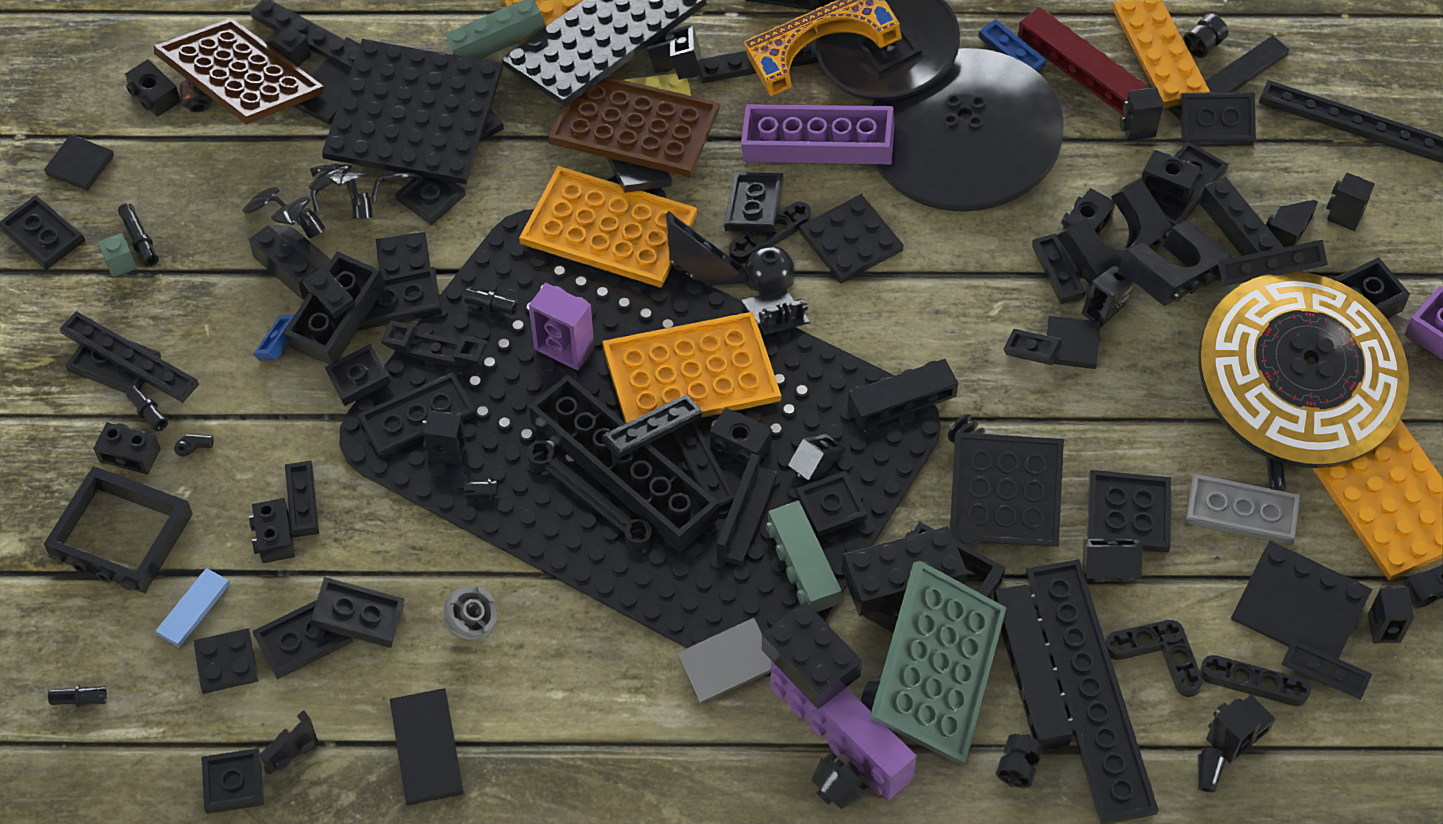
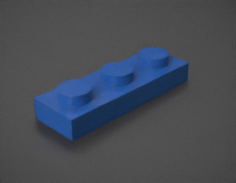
M997 19L979 30L978 37L994 51L1014 57L1037 72L1045 67L1046 59Z

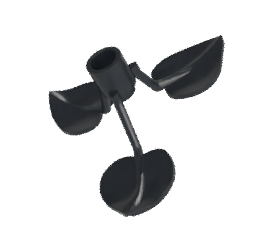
M319 165L310 168L312 177L322 171L352 168V165ZM345 172L326 175L328 180L338 186L346 182L351 198L353 219L373 217L372 203H376V195L381 183L402 177H410L423 182L421 176L413 173L395 172L381 175L375 180L372 195L369 197L368 192L358 193L355 178L368 177L367 173Z
M338 168L327 171L309 185L314 210L310 208L304 209L310 202L309 197L298 198L291 204L286 205L276 196L280 191L279 188L271 187L255 195L242 211L244 214L251 213L262 208L269 201H276L281 208L271 216L272 220L288 225H294L296 221L302 227L307 237L313 238L325 230L324 224L318 217L321 211L318 208L316 194L333 183L326 178V175L351 172L350 168Z

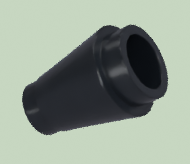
M1208 747L1201 749V754H1198L1199 790L1210 793L1216 791L1226 763L1223 751Z

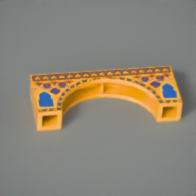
M837 0L781 26L774 27L765 33L754 36L744 41L748 59L771 97L792 87L789 69L794 57L805 45L819 37L838 32L857 33L873 40L879 48L898 41L902 37L900 24L885 0Z

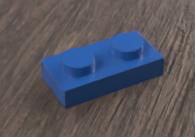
M295 314L279 316L253 353L259 361L275 360L283 353V347L287 343L283 332Z

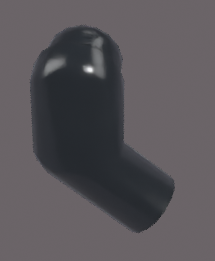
M187 434L175 444L174 451L179 456L184 457L191 454L197 448L212 449L214 437L213 435Z

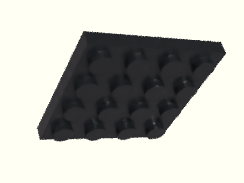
M955 432L950 515L951 534H953L962 518L965 517L986 531L980 541L981 543L1059 547L1064 439Z

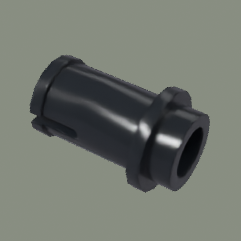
M488 478V481H464L465 499L473 497H489V499H493V497L498 496V481L492 480V478Z

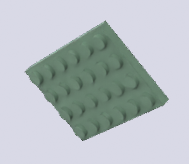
M922 561L914 562L870 720L957 764L966 763L1006 607Z

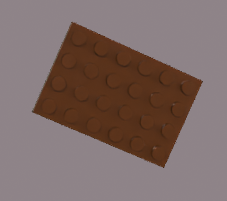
M232 18L154 46V54L244 124L252 123L323 94L324 86Z
M607 76L565 107L563 106L549 135V144L691 177L720 110V103Z

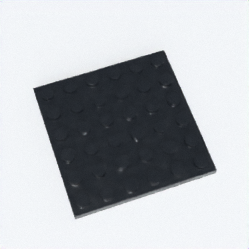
M362 39L322 151L323 159L394 172L413 173L421 177L467 185L503 71V64Z

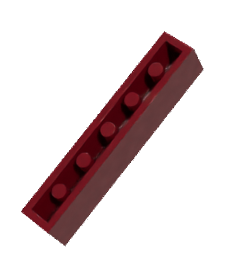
M1041 7L1036 8L1020 21L1018 37L1121 115L1124 114L1123 102L1127 100L1128 91L1147 89V85L1142 80L1130 74L1123 66L1115 63L1104 52H1100L1086 39L1081 38L1068 26L1062 24Z

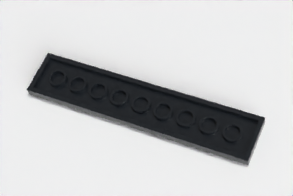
M1080 560L1027 568L1025 572L1031 594L1034 593L1036 597L1038 618H1042L1045 633L1043 635L1045 641L1049 642L1051 646L1053 667H1057L1059 672L1060 691L1066 695V711L1068 717H1071L1074 722L1075 741L1100 823L1111 824L1157 815L1159 809Z

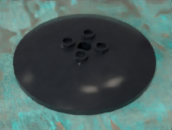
M885 0L900 24L902 39L888 44L895 47L890 51L884 50V47L879 48L873 40L857 33L838 32L817 38L816 53L823 73L840 90L866 100H898L916 95L928 89L949 71L958 55L960 47L958 20L952 8L945 0Z

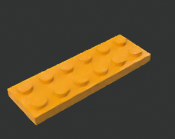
M1118 0L1113 2L1112 9L1152 88H1158L1163 109L1180 105L1181 93H1210L1162 0Z

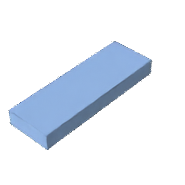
M206 568L157 628V635L180 648L230 586L229 581Z

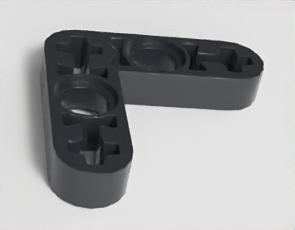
M1165 620L1115 631L1107 636L1106 645L1111 659L1122 660L1162 651L1178 693L1185 697H1193L1199 693L1203 683L1202 676L1185 631L1179 622ZM1166 630H1170L1171 633H1176L1175 637L1171 638L1170 635H1165ZM1140 634L1147 635L1152 643L1141 645L1136 637ZM1117 641L1118 645H1123L1122 649L1118 650L1116 646L1112 647L1113 642ZM1182 653L1186 656L1187 662L1184 664L1176 663L1172 659V655ZM1187 670V678L1189 682H1194L1193 687H1190L1189 684H1183L1186 678L1184 672Z

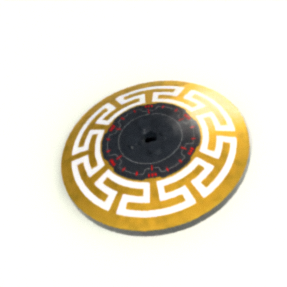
M1292 272L1277 276L1267 274L1240 285L1231 291L1215 308L1206 323L1199 345L1198 364L1201 384L1206 398L1219 420L1246 446L1265 457L1284 464L1305 468H1325L1357 460L1371 452L1387 438L1397 425L1406 405L1409 391L1408 364L1402 344L1395 330L1386 317L1368 299L1350 287L1327 277L1304 272ZM1304 355L1313 356L1316 364H1308L1304 360Z

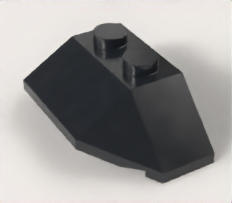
M670 211L665 214L669 260L674 266L684 268L696 282L701 281L707 286L739 284L747 280L745 268L741 264L733 260Z

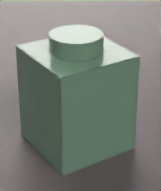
M122 233L98 241L112 278L136 269Z

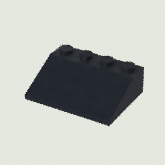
M1269 540L1231 619L1287 647L1290 646L1292 639H1295L1339 659L1372 588Z

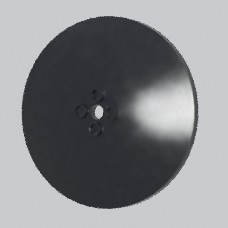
M959 49L958 55L949 71L933 86L907 98L873 101L872 106H893L895 126L891 164H875L880 174L904 196L937 209L977 211L1011 202L1029 192L1046 177L1054 166L1062 147L1064 132L1063 112L1057 95L1050 84L1029 65L1014 57L995 51ZM961 114H969L971 116L968 119L959 118Z

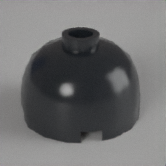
M777 246L760 247L750 254L746 261L745 274L747 280L745 282L749 289L752 290L753 288L759 292V295L784 289L787 290L794 283V262L791 256L782 248Z

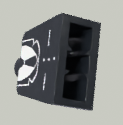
M1113 266L1092 281L1081 314L1091 321H1099L1102 328L1127 303L1135 282L1121 272L1119 267Z

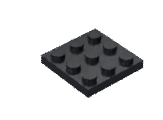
M862 194L799 226V233L840 284L902 252L904 247L903 243Z
M1090 470L1087 539H1138L1144 551L1169 553L1171 544V477Z

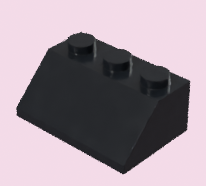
M267 225L249 239L253 257L302 300L310 293L302 280L321 266L326 268L331 260L291 225Z

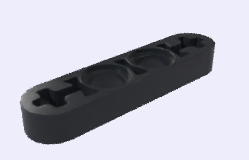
M795 202L778 212L776 223H783L787 226L784 230L775 229V232H746L730 243L729 257L739 264L746 263L750 254L758 248L774 246L798 231L800 225L810 221L811 208L804 202ZM757 235H763L767 240L759 243L754 241L753 238Z
M1217 655L1207 656L1200 667L1202 679L1210 684L1292 706L1305 704L1311 693L1309 683L1300 677ZM1211 665L1216 666V674L1210 673ZM1226 668L1230 669L1227 678L1224 677ZM1237 671H1242L1247 674L1249 680L1244 683L1238 682L1233 674ZM1263 679H1271L1275 682L1276 688L1274 690H1267L1262 686L1261 681ZM1283 683L1286 684L1284 693L1280 692ZM1294 687L1299 688L1300 696L1294 695Z

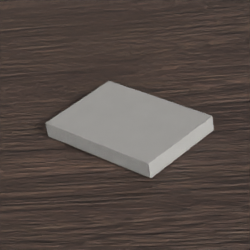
M754 618L678 652L701 704L771 673V660L761 650L762 634Z

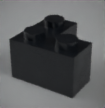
M693 25L671 30L647 47L655 73L661 71L668 72L675 68L679 80L684 78L691 79L702 74L701 48Z
M1252 695L1244 701L1235 699L1229 705L1226 703L1221 704L1214 711L1213 715L1215 718L1208 725L1210 730L1206 740L1215 749L1223 751L1225 753L1224 758L1231 763L1271 730L1275 718Z

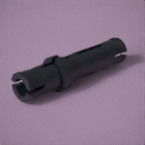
M127 203L122 204L118 208V213L132 238L134 250L139 253L144 266L147 267L148 264L149 267L154 266L158 263L159 258L152 247L153 241L151 237L145 233L131 203L129 205Z

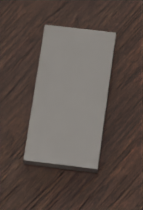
M1193 473L1185 523L1293 545L1296 535L1300 494Z

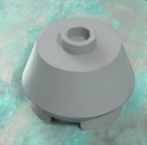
M466 586L454 590L447 597L444 604V623L448 631L455 637L468 640H478L487 636L493 630L497 620L494 598L481 587Z

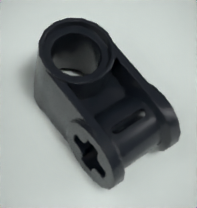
M1443 564L1425 572L1416 573L1403 582V585L1409 588L1410 597L1417 608L1426 607L1435 601L1443 599Z

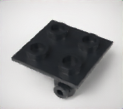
M786 289L741 300L746 310L754 313L756 322L765 335L810 323V320L805 315V311L808 310V303L801 299L794 301Z

